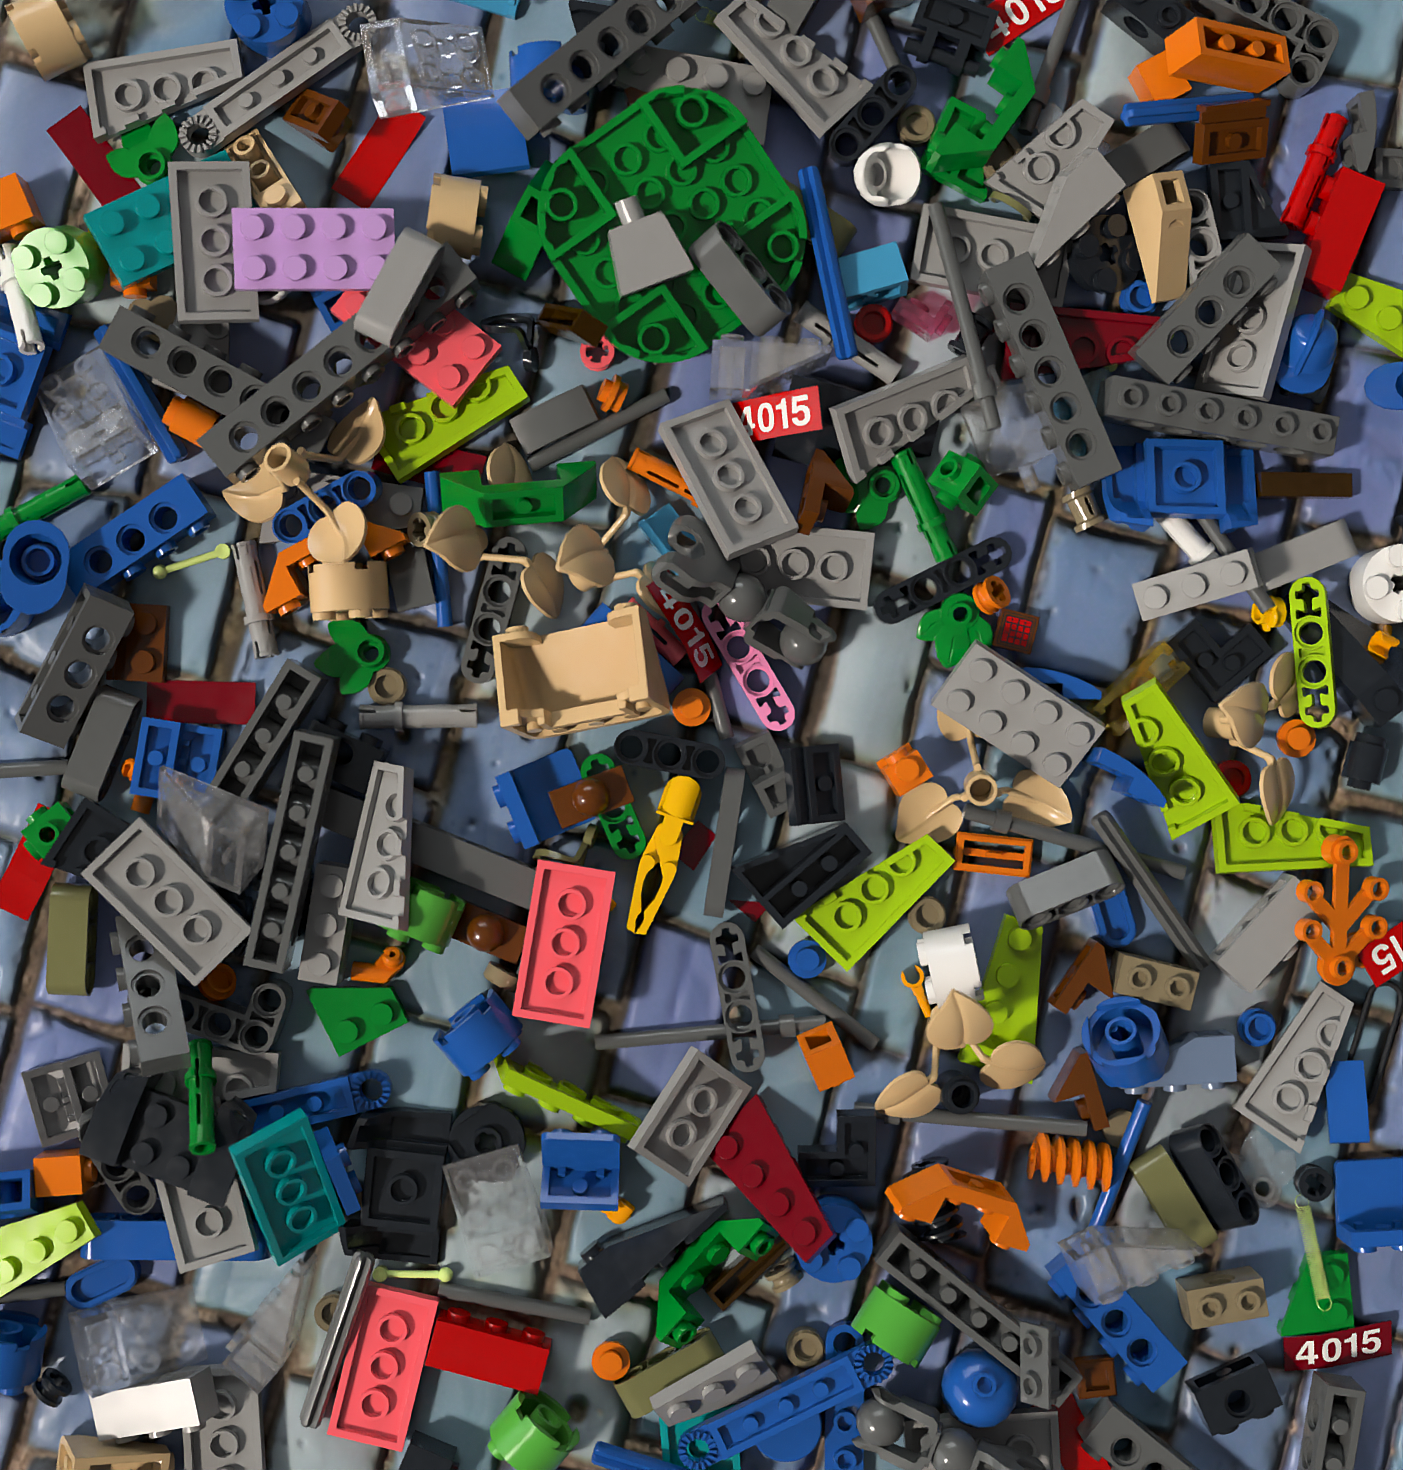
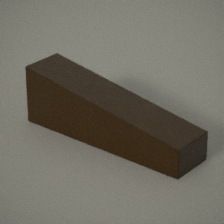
M545 303L535 321V325L548 333L597 348L608 328L607 325L583 309Z
M1259 472L1255 474L1256 499L1352 498V473Z
M779 1235L774 1240L771 1250L759 1257L757 1261L740 1254L703 1288L704 1291L724 1311L790 1245Z

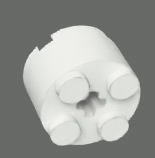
M1403 544L1379 548L1364 554L1357 560L1350 571L1348 586H1350L1352 605L1362 617L1377 624L1403 622Z
M969 923L923 932V938L917 939L916 945L921 966L928 965L931 975L925 977L924 982L929 1005L937 1003L940 1009L951 989H956L976 1001L985 1000L983 989L975 991V988L982 987L972 937L964 938L963 935L970 933Z

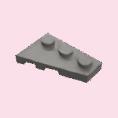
M1083 98L1079 99L983 183L993 190L1015 199L1025 206L1032 215L1040 219L1055 177L1084 149H1097L1115 119Z

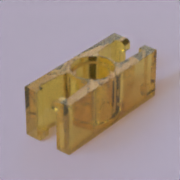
M1165 641L1155 642L1102 692V699L1094 700L1086 709L1093 716L1099 718L1106 712L1104 707L1117 697L1121 700V696L1130 692L1131 682L1135 678L1141 679L1144 683L1154 678L1155 676L1148 670L1149 667L1161 654L1171 655L1174 652L1173 649ZM1172 659L1167 664L1172 670L1158 680L1166 692L1191 669L1184 661L1176 662ZM1125 712L1117 721H1112L1106 726L1105 729L1112 736H1121L1130 727Z

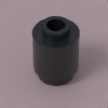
M1356 732L1354 741L1349 742L1341 777L1348 779L1347 786L1370 791L1372 785L1380 786L1389 749H1386L1387 739Z
M947 1070L942 1072L936 1082H934L941 1088L939 1103L950 1112L958 1115L967 1114L977 1106L980 1098L979 1087L973 1079L958 1070ZM958 1087L957 1092L952 1095L953 1090Z

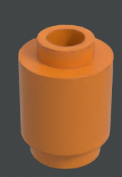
M175 395L163 416L162 423L169 426L170 432L201 447L196 440L219 422L221 414L188 396L183 399Z

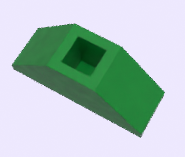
M548 160L544 161L525 189L507 224L491 262L493 265L524 282L527 281L544 249L538 231L537 209L541 187L546 175L553 166V163Z

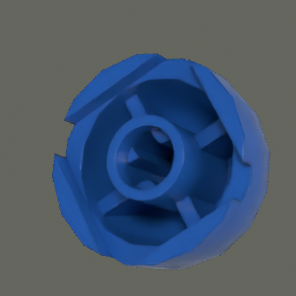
M984 1348L966 1349L954 1356L943 1370L941 1382L942 1401L950 1415L962 1425L978 1429L994 1427L1006 1420L1016 1407L1019 1394L1017 1375Z

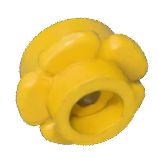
M1269 595L1276 606L1264 614L1260 612L1255 603L1252 605V620L1255 624H1259V628L1264 632H1269L1271 628L1281 627L1286 620V605L1280 597Z

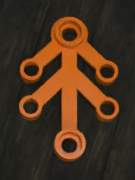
M1331 834L1324 839L1321 846L1323 859L1333 865L1331 905L1323 897L1324 888L1321 883L1304 879L1296 887L1297 898L1301 902L1307 903L1330 930V945L1322 937V926L1316 920L1309 918L1300 919L1295 925L1294 933L1297 939L1306 942L1318 956L1317 971L1322 979L1328 984L1341 986L1352 978L1355 971V958L1372 938L1381 939L1387 933L1388 924L1385 918L1374 914H1367L1360 922V929L1347 942L1348 929L1373 900L1381 901L1387 897L1389 884L1384 878L1368 876L1364 879L1360 891L1348 904L1350 864L1358 857V846L1349 836ZM1377 883V890L1374 893L1373 888L1374 885ZM1312 887V894L1308 897V889ZM1376 922V927L1372 932V925ZM1310 925V926H1311V931H1310L1309 935L1307 936V935H1306V929H1307V927Z

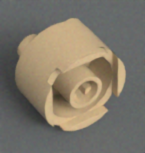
M16 0L4 6L44 82L83 65L88 59L93 58L64 0Z
M434 173L426 227L428 229L427 237L441 244L447 241L462 259L471 260V255L479 256L483 226L476 225V218L485 217L489 186L481 185V180Z
M352 561L345 562L344 564L329 565L322 563L307 566L310 612L313 621L388 618L390 604L387 562L367 561V565H363V563Z

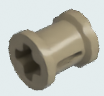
M1093 484L1061 497L1062 503L1068 504L1076 522L1074 527L1076 533L1108 519L1106 514L1101 513L1093 495L1095 490Z

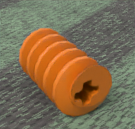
M1038 1133L1029 1151L1027 1177L1031 1180L1035 1171L1040 1170L1042 1182H1047L1051 1172H1054L1057 1185H1062L1066 1175H1070L1072 1187L1075 1188L1078 1187L1083 1177L1086 1178L1088 1190H1093L1096 1181L1100 1180L1102 1191L1105 1193L1110 1188L1113 1173L1110 1146L1106 1142H1100L1095 1147L1094 1142L1090 1139L1084 1140L1080 1145L1076 1137H1069L1065 1142L1061 1134L1053 1135L1050 1140L1047 1133Z

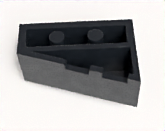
M841 821L731 866V870L777 924L784 929L872 854V852L846 822Z

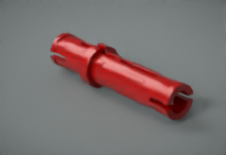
M1325 113L1313 144H1309L1305 151L1307 156L1305 164L1298 176L1286 208L1279 219L1282 225L1285 223L1289 230H1303L1308 213L1316 199L1329 166L1333 165L1337 159L1336 150L1349 123L1348 119L1342 115Z

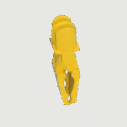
M679 775L669 780L663 790L656 810L657 814L665 817L663 822L656 827L641 856L626 926L628 930L635 934L646 935L674 879L683 839L681 829L683 822L693 826L702 792L700 785L690 776ZM660 862L663 876L661 885L655 897L644 908V918L636 929V918L642 911L641 891L643 881L647 872Z

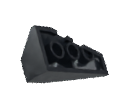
M793 374L788 391L818 386L822 429L776 437L772 456L809 466L817 448L824 450L832 462L835 463L837 459L842 457L829 408L863 394L830 383ZM940 420L925 429V434L914 442L909 441L894 452V454L912 447L916 458L930 457Z
M1307 585L1303 593H1298V599L1304 600L1307 604V613L1299 612V619L1308 615L1322 616L1321 610L1317 612L1312 610V598L1319 597V593ZM1289 594L1282 598L1287 611L1284 624L1292 633ZM1328 600L1336 691L1364 727L1381 728L1403 711V649L1399 646H1391L1387 659L1370 652L1368 644L1376 631ZM1308 623L1301 630V638L1306 644H1316L1323 635L1322 627L1318 623ZM1314 661L1324 676H1326L1324 664L1320 661Z
M723 1194L612 1235L601 1244L598 1240H595L580 1253L582 1259L579 1261L578 1273L605 1319L647 1285L644 1280L648 1277L649 1271L653 1267L655 1269L665 1268L674 1260L673 1257L680 1249L678 1244L682 1241L686 1244L693 1242L728 1210V1202Z

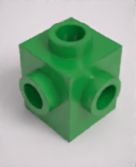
M951 450L947 452L927 480L937 492L935 499L952 511L959 507L974 516H977L999 485L984 469L986 467L985 464L970 453H966L963 457Z
M57 802L50 809L43 806L26 819L29 825L21 831L27 839L23 844L28 852L38 861L42 858L44 859L75 812L67 802ZM52 830L55 831V838H54V839H53L52 836H51Z

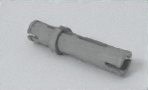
M806 300L793 322L800 324L822 339L820 343L825 347L828 345L834 347L828 316ZM854 333L858 355L851 360L883 380L887 385L891 384L903 365Z
M255 540L232 544L231 549L236 563L238 580L245 606L246 617L243 620L244 625L249 627L254 658L265 659L278 656L280 652L273 626V621L276 620L275 614L266 613L263 608L266 588L259 562L257 543Z
M395 701L394 705H360L359 707L361 712L359 713L360 730L386 728L395 729V732H404V728H478L477 703L404 705L403 701Z

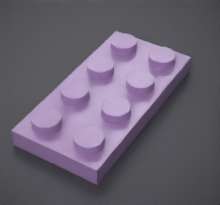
M232 208L235 290L369 291L395 244L394 208Z

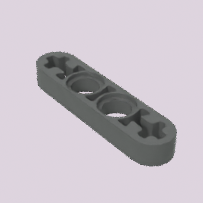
M505 537L498 540L491 554H499L501 549L507 550L509 545L513 544L515 545V551L520 556H528L526 547L520 540L514 537ZM489 561L461 661L462 673L472 683L484 684L495 676L493 654L486 651L484 663L490 665L488 673L481 672L479 678L474 677V670L469 668V663L471 660L477 661L481 651L480 649H473L475 641L483 646L493 647L492 640H484L478 631L479 625L484 619L493 618L497 620L500 625L499 634L506 633L505 630L509 628L521 585L520 575L525 569V566L520 563H510L508 571L510 573L517 572L515 580L501 574L493 575L494 568L498 567L500 570H503L505 562ZM503 581L510 587V596L503 603H495L489 597V588L494 582Z
M726 766L703 912L705 916L723 918L745 769Z
M723 922L713 928L710 934V946L729 1053L733 1065L738 1070L753 1072L762 1066L765 1060V1049L745 938L738 925L732 922ZM729 929L731 935L738 936V941L732 944L733 954L735 956L742 953L743 961L730 960L719 965L718 957H726L725 947L721 944H716V938L722 936V930ZM730 967H738L745 974V982L738 989H730L723 982L724 971ZM737 1005L747 1006L752 1012L751 1023L744 1028L734 1026L729 1019L731 1010ZM755 1029L757 1038H749L751 1049H758L759 1057L754 1058L753 1065L749 1067L745 1065L743 1060H737L736 1053L742 1051L741 1039L733 1042L732 1033L745 1034Z

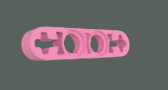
M704 604L701 616L703 623L761 722L772 731L787 729L795 719V709L762 652L750 646L748 654L741 659H735L728 653L727 644L729 640L736 636L744 637L746 631L743 630L745 623L728 619L725 616L730 627L734 622H737L740 630L729 632L723 640H720L716 633L722 632L724 629L718 621L712 623L709 621L708 616L712 614V609ZM753 670H762L768 675V687L762 692H754L747 685L748 674ZM774 688L779 692V696L772 698L778 707L786 706L788 710L784 715L785 722L781 725L776 720L772 722L768 720L767 716L771 713V709L767 702H764L761 707L756 702L757 698L767 696Z

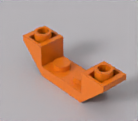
M367 521V534L363 544L371 558L379 559L382 557L386 562L405 552L403 546L411 542L407 534ZM308 537L278 553L263 603L266 613L277 614L279 612L280 616L284 617L302 607L300 601L309 596L295 571L297 567H299L300 571L308 569L307 566L319 563L309 552Z
M937 1163L889 1185L884 1192L894 1206V1212L906 1221L914 1222L916 1219L932 1224L945 1199L955 1205H961L963 1202L973 1205L984 1213L980 1222L989 1233L990 1241L996 1246L1005 1250H1009L1012 1247L1027 1252L1030 1246L1018 1205L1001 1182Z

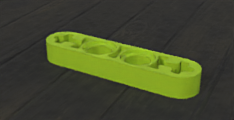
M1303 577L1296 580L1289 591L1298 707L1300 717L1306 725L1322 729L1334 723L1338 713L1328 593L1326 587L1319 580L1313 577ZM1306 585H1310L1314 591H1319V597L1312 598V610L1314 612L1321 610V617L1308 615L1299 619V612L1307 613L1306 602L1298 599V593H1303ZM1311 622L1318 623L1323 630L1321 640L1312 645L1304 643L1301 638L1302 628ZM1313 661L1322 662L1326 668V676L1318 683H1310L1304 676L1305 667ZM1328 687L1327 695L1320 693V703L1323 706L1329 707V713L1323 714L1322 721L1317 722L1315 716L1308 715V708L1315 706V697L1313 694L1306 696L1305 689L1320 690Z

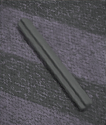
M1107 810L1099 812L1091 819V824L1189 967L1197 972L1203 970L1211 962L1209 956L1111 813Z
M358 1250L353 1255L299 1416L303 1427L316 1429L321 1425L375 1265L374 1255L371 1252Z

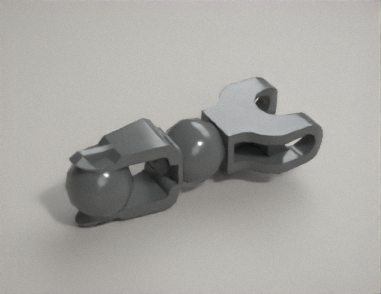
M684 515L673 521L668 533V544L674 551L667 552L659 557L652 569V579L658 587L681 602L691 603L699 601L711 609L718 603L720 610L728 619L745 622L743 630L746 631L743 637L745 643L773 659H782L794 668L801 670L804 666L820 661L827 651L828 642L835 641L837 635L832 628L816 617L814 609L788 587L780 586L775 590L771 588L766 592L765 586L757 577L746 573H738L741 564L734 558L726 560L709 526L700 519L691 515ZM682 531L692 534L696 542L685 536ZM666 570H672L678 575H671ZM777 619L786 624L781 632L769 620Z
M872 1386L871 1389L874 1397L862 1403L857 1411L856 1425L860 1435L852 1439L855 1446L877 1453L881 1459L903 1470H922L924 1466L928 1468L930 1461L935 1470H1026L1024 1468L1046 1470L1044 1464L1038 1458L1016 1448L991 1444L979 1439L977 1444L970 1434L959 1428L950 1427L942 1430L943 1423L939 1422L940 1413L937 1408L904 1395L899 1397L882 1386ZM904 1415L929 1428L928 1432L921 1437V1449L919 1452L893 1444L900 1439L904 1432Z

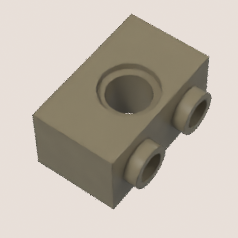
M1115 949L1109 968L1113 992L1191 1011L1200 975L1199 972L1189 967Z
M1250 1265L1175 1278L1181 1316L1193 1330L1269 1316L1263 1278Z

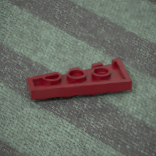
M1010 302L1009 308L1014 311H1023L1024 304ZM1052 306L1079 370L1137 362L1127 352L1160 318L1157 316ZM1032 330L1022 332V340L1027 346L1032 348L1039 347L1040 339L1037 333ZM1006 341L1004 343L1000 382L1017 380L1009 364V357L1012 354ZM1039 366L1038 376L1055 374L1048 366Z
M756 1093L733 1117L709 1156L805 1263L810 1264L837 1234L814 1192L810 1190L801 1173V1168L796 1159L792 1157L783 1140V1135L768 1113L765 1102Z

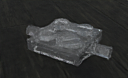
M993 364L987 367L989 379L994 380L998 396L995 398L1002 427L993 431L986 430L979 402L973 401L962 405L959 410L978 459L985 464L986 467L984 469L994 478L1004 473L1019 472L1026 493L1042 487L1033 466L1042 458L1053 455L1054 451L1053 449L1047 450L1041 439L1040 429L1043 426L1038 414L1033 415L1026 404L1024 393L1028 391L1024 382L1016 385L1002 386Z

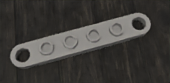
M353 3L352 6H346L347 8L343 9L334 18L327 19L203 106L204 109L194 116L188 117L186 122L183 121L181 123L182 127L179 128L181 145L190 155L197 158L209 157L370 45L377 38L380 29L379 21L374 11L362 3ZM357 17H364L369 21L368 28L365 29V32L362 31V34L351 33L349 30L350 23ZM199 128L209 130V140H206V143H202V146L200 144L197 146L191 144V135L195 130Z

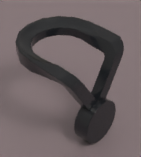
M501 314L481 320V330L484 332L516 333L523 349V367L525 371L537 372L539 353L537 348L533 347L535 320L531 315ZM503 323H526V324H527V332H526V334H525L524 330H523L521 327H519V326H514V325L495 326V325H497V324H503Z

